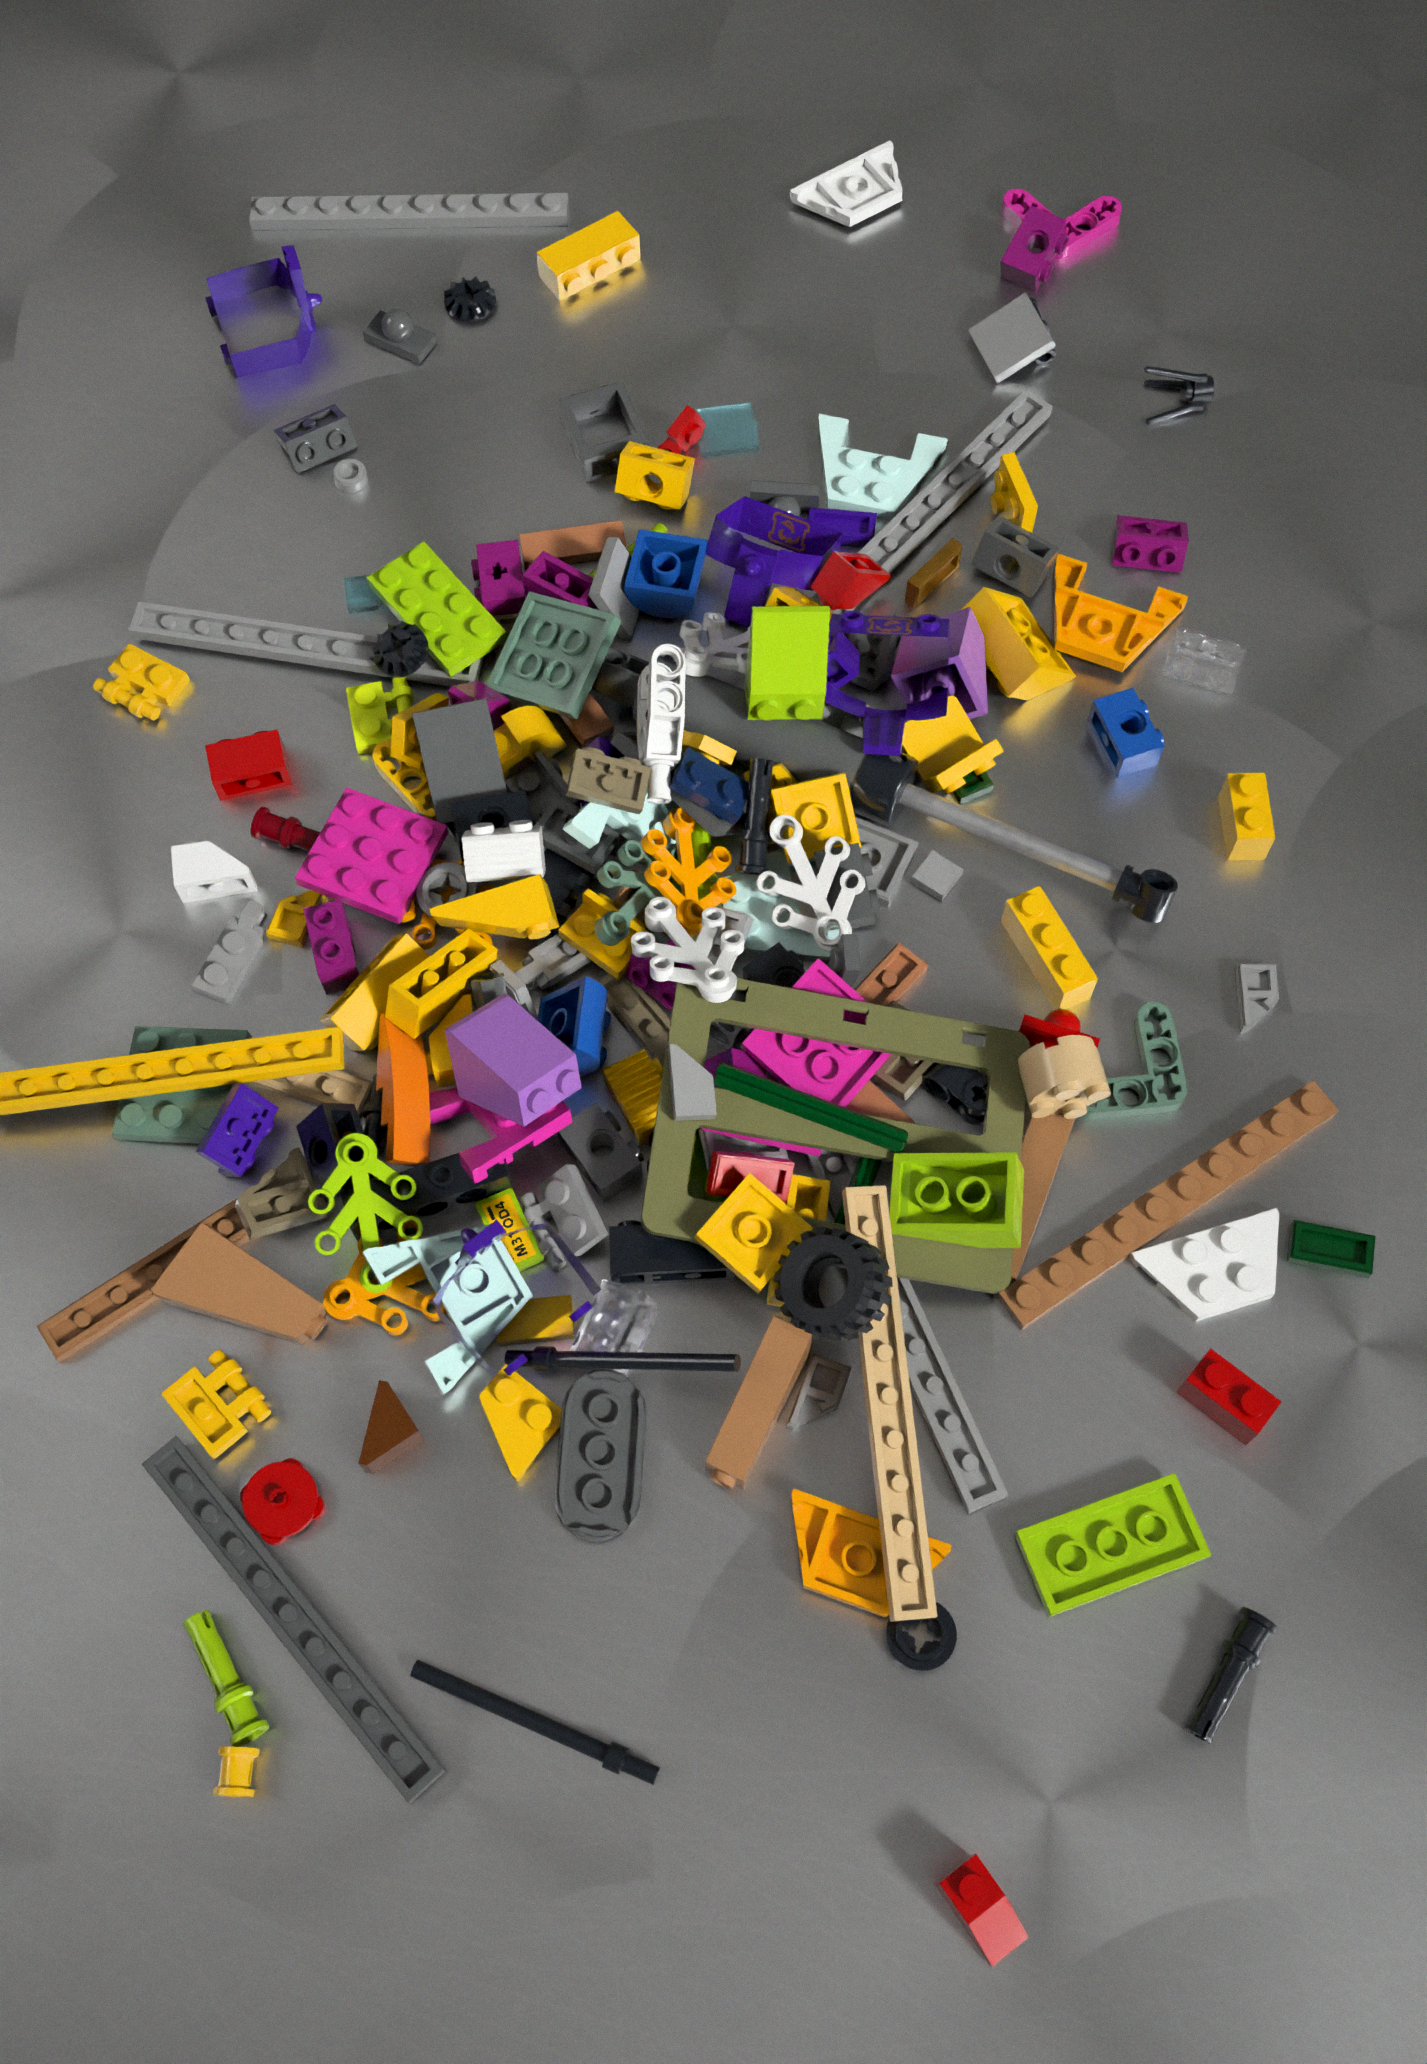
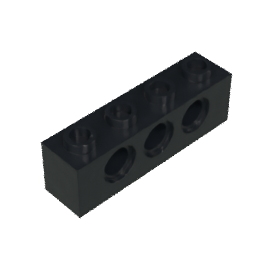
M459 1153L399 1172L401 1175L411 1176L417 1184L415 1195L407 1200L396 1198L392 1194L391 1186L380 1179L370 1182L372 1191L406 1215L418 1217L422 1223L473 1206L476 1202L511 1188L504 1163H497L487 1169L488 1177L478 1183H474L461 1166ZM406 1179L400 1180L396 1185L397 1192L401 1195H408L412 1189L411 1183ZM353 1188L340 1192L343 1206L346 1205L354 1194ZM375 1213L379 1237L397 1231V1228ZM357 1217L350 1226V1229L358 1242L361 1238V1232Z

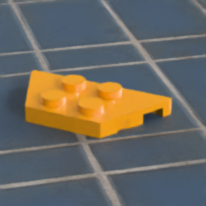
M793 1488L791 1502L803 1588L886 1618L889 1615L879 1519ZM928 1537L933 1570L949 1554L952 1545Z

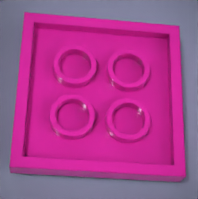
M346 787L295 876L296 883L301 887L335 900L341 899L345 904L400 924L416 895L421 877L430 869L449 833L448 826Z
M819 958L792 987V989L869 1003ZM844 1010L843 1021L864 1024L866 1014ZM754 1029L740 1045L746 1053L781 1084L842 1107H846L891 1055Z

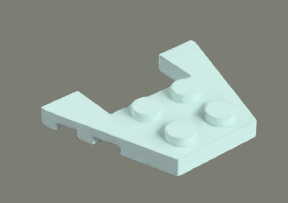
M819 414L818 433L820 435V450L823 460V475L828 508L877 513L878 518L892 520L914 495L918 484L924 476L927 477L931 472L938 457H942L946 452L947 438L921 433L917 435L911 460L845 448L843 445L848 431L849 419Z
M647 786L643 811L640 815L588 802L564 825L562 830L589 849L598 844L605 824L609 825L626 839L635 840L640 844L641 839L650 829L660 830L667 838V845L676 844V840H673L665 833L662 822L672 809L680 808V806L672 799L670 803L666 804L647 802Z
M784 848L766 856V867L769 871L774 872L781 879L792 882L790 873L796 872L793 863H787ZM815 858L808 859L812 869L817 868ZM735 872L725 877L735 884L737 892L727 903H721V906L748 914L754 919L744 944V951L740 955L758 957L780 942L787 951H794L800 958H804V961L815 962L818 958L820 960H830V952L823 950L817 945L813 934L806 935L805 931L793 927L781 929L772 921V911L780 904L789 905L796 913L800 914L797 900L779 894L775 896L765 895L757 887L759 875ZM768 878L764 883V888L771 889L775 885V879ZM783 911L779 915V922H787L790 918V912ZM839 929L828 931L829 939H835L839 935Z
M490 1224L473 1227L470 1229L479 1234ZM462 1230L417 1240L403 1241L382 1247L368 1248L362 1254L380 1286L416 1265H420L437 1294L458 1268L455 1262L460 1257L462 1246L464 1245L461 1238ZM494 1240L484 1254L480 1255L478 1253L470 1265L467 1267L464 1265V1268L456 1274L445 1290L441 1303L460 1335L481 1355L533 1295L502 1241L497 1242V1240ZM458 1341L424 1361L443 1395L450 1391L477 1359L461 1341Z

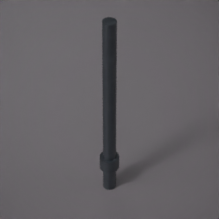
M537 1346L534 1350H507L504 1356L505 1364L509 1365L524 1354L528 1361L521 1367H533L537 1372H553L556 1368L738 1372L741 1366V1359L738 1354L557 1351L553 1346Z
M417 1660L411 1670L410 1677L603 1762L602 1768L618 1775L623 1771L649 1784H655L661 1767L629 1754V1748L614 1741L610 1745L423 1661Z

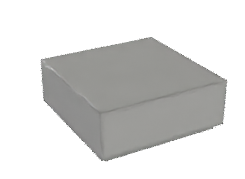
M932 850L912 875L911 883L942 902L961 878L964 869Z

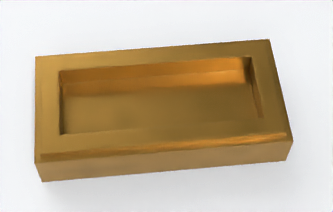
M952 538L907 580L905 603L912 608H917L959 568L962 553L961 543Z

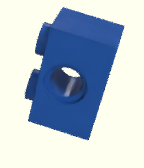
M1134 688L1093 700L1087 721L1116 777L1120 778L1157 766L1165 746L1164 738L1161 731L1154 728L1149 718L1148 707L1144 700H1139Z

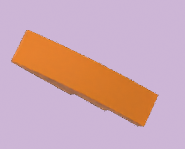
M385 1013L380 1014L376 1091L383 1092L381 1126L388 1127L386 1162L417 1167L430 1162L429 1084L422 1034L413 1039L385 1018Z

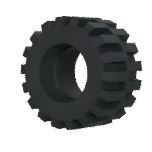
M819 1227L816 1233L806 1231L800 1234L802 1242L799 1243L793 1240L787 1246L791 1252L788 1256L781 1254L778 1263L783 1265L781 1273L775 1272L774 1281L780 1283V1289L774 1290L776 1300L784 1302L780 1307L783 1315L792 1318L790 1323L796 1328L831 1340L841 1341L842 1338L852 1340L858 1338V1331L867 1334L873 1329L870 1323L873 1319L877 1321L882 1320L885 1313L880 1311L883 1303L890 1305L892 1297L886 1294V1288L893 1287L892 1277L884 1274L890 1267L887 1260L879 1257L882 1252L876 1246L869 1244V1241L835 1227L833 1230L827 1227ZM843 1261L848 1272L847 1289L837 1303L826 1308L819 1295L821 1277L831 1265Z

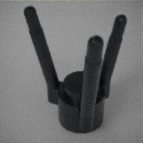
M1150 366L1144 368V372L1148 374L1183 380H1146L1144 385L1157 388H1181V399L1189 403L1188 405L1147 418L1145 421L1147 425L1191 411H1203V403H1211L1213 400L1214 380L1207 373L1194 374Z

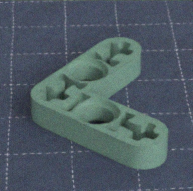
M1156 1001L1145 1003L1140 1007L1134 1020L1144 1075L1107 1078L1111 1091V1106H1108L1109 1099L1097 1101L1095 1107L1086 1106L1087 1113L1081 1116V1118L1096 1120L1169 1113L1181 1107L1187 1095V1084L1173 1016L1165 1004ZM1149 1014H1152L1155 1020H1161L1157 1028L1158 1037L1153 1039V1024L1146 1021ZM1156 1048L1166 1050L1170 1054L1171 1062L1166 1065L1155 1063L1150 1057V1051ZM1170 1074L1167 1078L1168 1089L1171 1092H1176L1172 1100H1168L1166 1094H1159L1164 1086L1163 1076ZM1123 1088L1135 1090L1139 1095V1102L1134 1105L1123 1103L1118 1096V1091Z

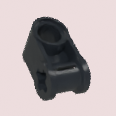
M936 1063L922 1078V1082L928 1092L939 1101L945 1103L965 1122L972 1125L984 1124V1114L987 1107L985 1091L987 1090L988 1079L978 1070ZM979 1099L983 1100V1101L979 1102L978 1104L975 1103V1102L978 1101Z

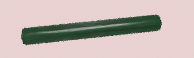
M720 1063L716 1069L713 1078L715 1086L896 1153H900L907 1143L908 1132L899 1127L726 1063Z

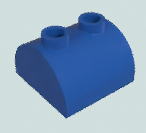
M639 529L624 585L625 595L629 602L639 610L656 617L676 618L689 613L695 603L708 540Z
M586 976L541 997L537 1020L576 1054L580 1076L591 1074L603 1066L607 1057V1050L602 1046V1037L611 1023V1014L606 1011L607 989L601 983Z

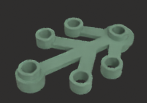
M635 840L627 841L618 850L619 860L628 867H632L637 863L649 866L653 861H656ZM668 844L665 848L678 861L676 844ZM628 850L633 853L634 857L629 854ZM609 861L597 872V878L604 887L623 886L638 889L618 912L609 911L595 923V933L598 939L605 945L615 946L628 936L630 921L653 898L664 896L656 887L651 886L646 881L644 873L623 870L617 862ZM607 871L612 873L614 879L609 876ZM670 876L668 880L682 894L681 886ZM650 930V933L655 937L656 943L667 944L671 941L667 933L665 935L662 932Z

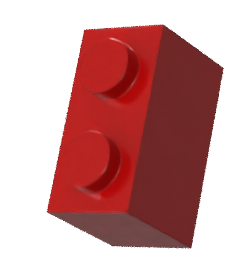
M278 729L258 731L253 735L236 739H222L217 743L205 745L211 781L220 801L292 785L287 755Z
M1211 1348L1176 1392L1244 1445H1247L1260 1433L1282 1402Z

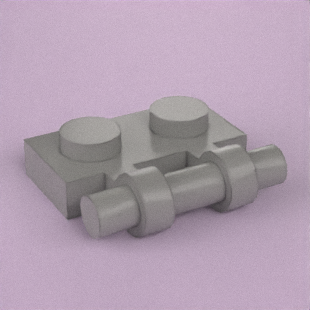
M564 1165L539 1185L545 1199L540 1204L534 1192L527 1193L520 1198L525 1209L523 1214L529 1226L548 1223L547 1220L553 1216L559 1229L557 1234L575 1256H581L609 1235L576 1165ZM534 1230L539 1240L538 1247L543 1257L548 1259L552 1270L564 1267L567 1262L562 1251L546 1230Z

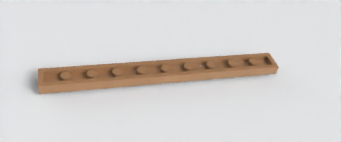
M1312 1080L998 1293L997 1299L1019 1328L1023 1330L1127 1259L1132 1252L1140 1250L1333 1118L1339 1109Z

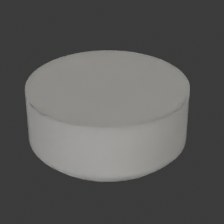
M357 459L341 460L332 470L335 486L341 492L356 493L362 490L368 482L365 465Z

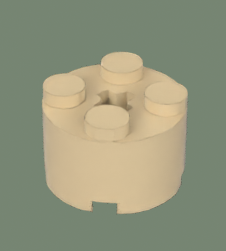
M1083 1035L1057 1038L1058 1045L1045 1049L1044 1042L1029 1048L1018 1058L1019 1072L1032 1117L1043 1118L1063 1113L1066 1119L1078 1118L1087 1113L1086 1106L1111 1095L1101 1058L1092 1038Z

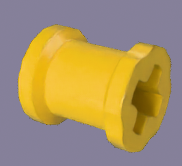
M220 1746L218 1748V1755L222 1756L219 1782L218 1786L213 1788L212 1795L254 1797L255 1790L250 1786L254 1758L259 1757L260 1749Z

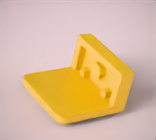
M955 696L948 697L946 716L920 721L909 720L905 723L902 749L905 754L913 756L918 760L917 775L926 790L931 793L943 789L946 794L953 792L966 783L963 779L965 775L973 770L976 775L987 771L996 765L993 758L1004 752L997 739L985 744L982 742Z

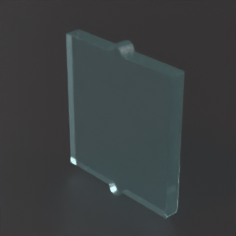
M751 402L694 409L707 425L703 430L702 437L698 441L701 457L759 450L758 422L754 421Z

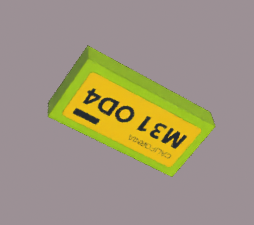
M512 1187L475 1203L484 1225L491 1224L497 1219L507 1231L505 1234L529 1227ZM532 1230L516 1232L501 1239L519 1272L545 1261Z

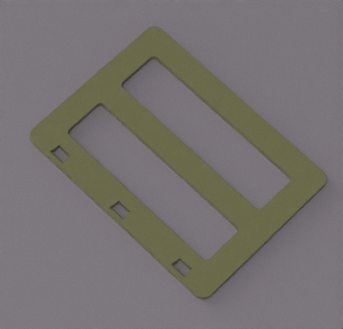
M737 978L735 990L746 991L744 1002L728 999L721 1003H712L701 996L697 986L676 983L641 1211V1224L648 1233L699 1243L694 1239V1236L723 1204L693 1198L687 1193L695 1130L698 1128L893 1162L894 1153H896L740 1094L714 1087L717 1111L715 1119L674 1121L667 1048L669 1044L678 1045L704 1068L710 1026L713 1022L727 1023L983 1071L987 1075L988 1086L986 1092L987 1107L984 1114L982 1135L967 1134L874 1116L869 1117L908 1132L907 1143L900 1153L1016 1152L1021 1162L1026 1093L1019 1072L1018 1058L1030 1048L1027 1037L1021 1032ZM844 1010L866 1014L864 1024L843 1021ZM963 1032L985 1036L983 1047L962 1043ZM802 1217L813 1227L811 1230L813 1233H816L819 1227H827L832 1230L835 1227L846 1231L845 1224ZM892 1234L896 1274L899 1278L991 1294L1003 1291L1011 1281L1013 1248H978ZM843 1261L831 1265L835 1267L846 1268Z

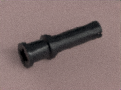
M751 758L749 761L750 771L744 830H740L738 834V840L741 841L739 865L735 866V872L760 875L765 871H769L766 867L767 845L772 843L770 832H767L774 761Z
M1241 1607L1238 1613L1241 1619L1230 1640L1223 1641L1221 1652L1224 1656L1190 1721L1184 1727L1189 1733L1193 1734L1194 1732L1195 1737L1208 1744L1212 1743L1213 1737L1248 1670L1258 1668L1261 1662L1258 1656L1270 1634L1274 1635L1278 1629L1268 1618L1246 1607Z

